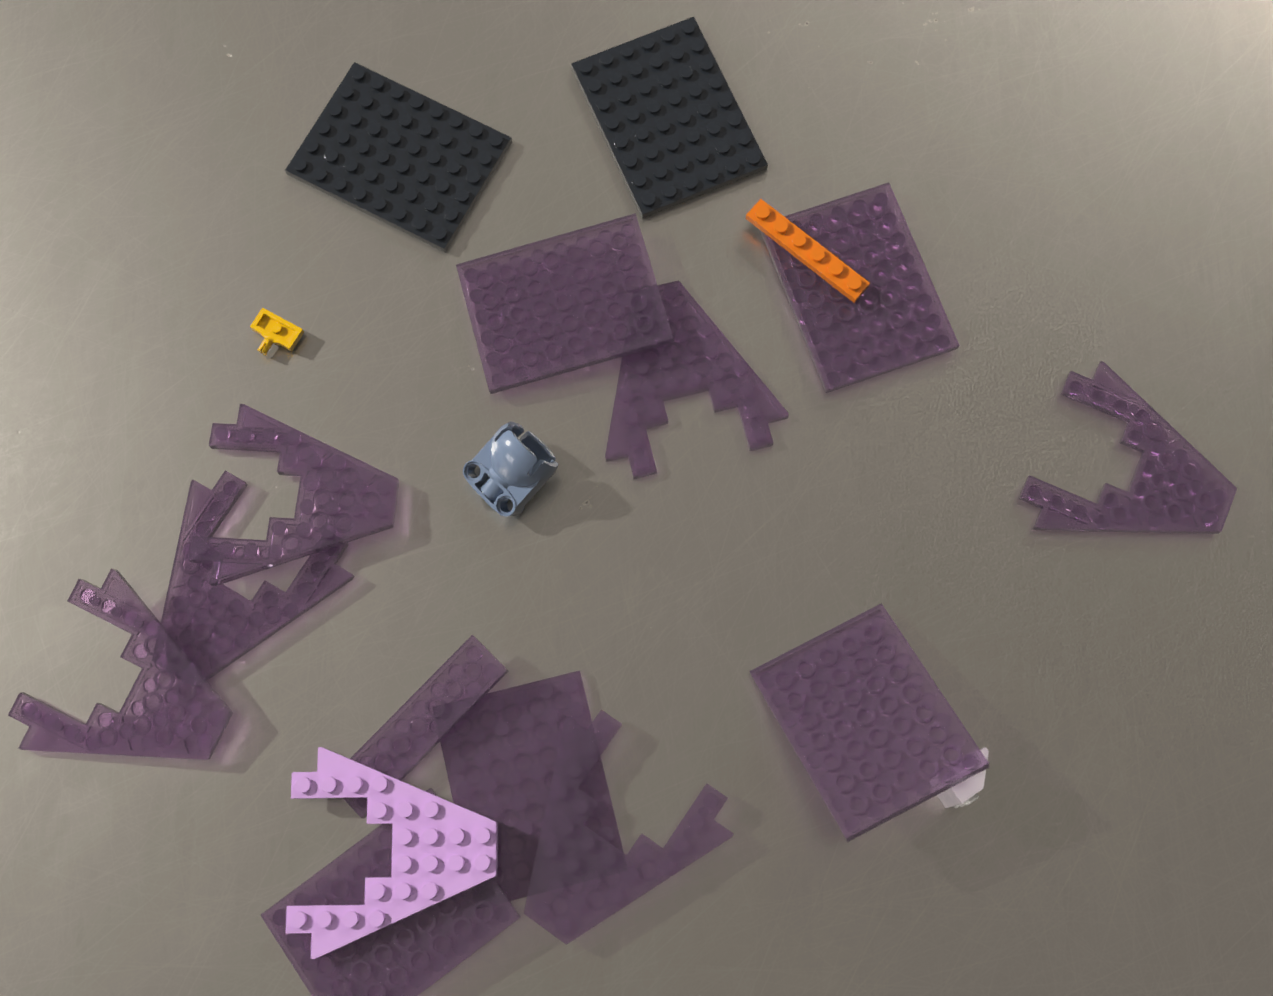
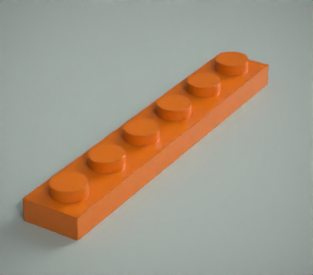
M760 199L746 214V219L853 303L869 287L870 282L764 200Z

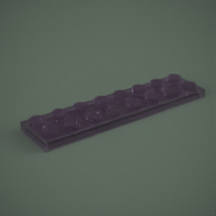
M471 635L350 759L402 781L508 673V669L474 635ZM343 798L360 818L367 816V798Z

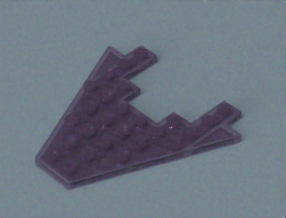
M678 280L633 291L605 453L606 462L628 457L633 479L657 474L646 429L668 424L663 401L705 391L709 392L714 413L738 408L749 451L773 446L768 423L787 419L789 416L788 412Z

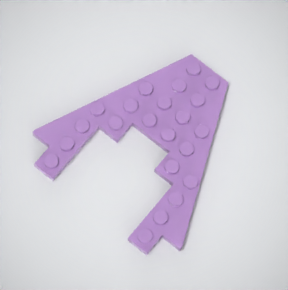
M318 747L317 772H292L291 799L367 798V824H393L391 877L365 878V905L287 906L286 933H312L311 959L324 956L498 876L497 821L323 747Z

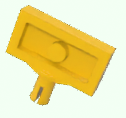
M264 308L261 309L250 326L252 331L264 337V341L257 349L263 355H267L273 344L280 345L292 352L304 334L302 328Z

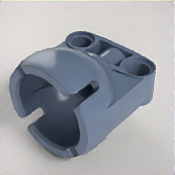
M511 421L501 426L479 453L464 465L463 475L472 488L497 513L505 517L516 516L523 512L525 505L554 475L558 468V463L555 461L554 454L537 436L529 431L524 433V428L520 424ZM477 465L480 467V475L478 477L475 474ZM509 499L513 502V509L511 511L507 507Z

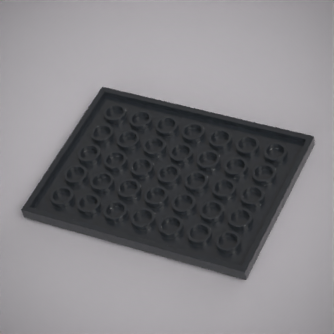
M694 16L571 63V69L642 219L768 168V163Z
M354 62L288 164L285 172L287 175L446 253L511 145L512 137Z

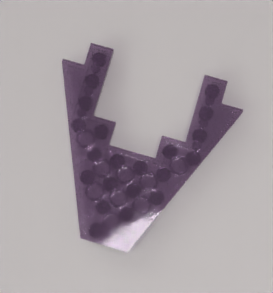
M1100 361L1092 379L1070 371L1060 395L1127 422L1120 444L1142 452L1128 491L1105 483L1097 503L1029 475L1018 499L1041 508L1033 529L1206 534L1222 532L1237 488L1105 362Z
M240 404L237 424L212 423L209 440L211 449L280 453L277 468L278 474L300 476L294 518L270 517L266 540L192 536L188 560L191 563L212 564L209 580L211 586H218L393 528L399 488L398 478L245 404Z
M226 470L212 490L193 479L190 483L153 657L155 663L196 688L355 577L350 572L336 565L349 544L326 530L286 592L264 580L250 601L213 578L227 557L207 546V544L248 485L245 481Z
M111 568L101 588L83 579H78L67 601L132 634L120 657L142 669L120 712L102 703H96L86 724L25 692H20L8 716L29 726L18 748L34 751L210 759L233 712L118 570Z
M603 710L598 713L587 730L568 717L565 719L524 908L526 916L566 945L734 835L714 820L728 798L709 784L705 785L664 848L641 833L626 855L585 826L599 803L581 791L579 787L622 726L620 722Z

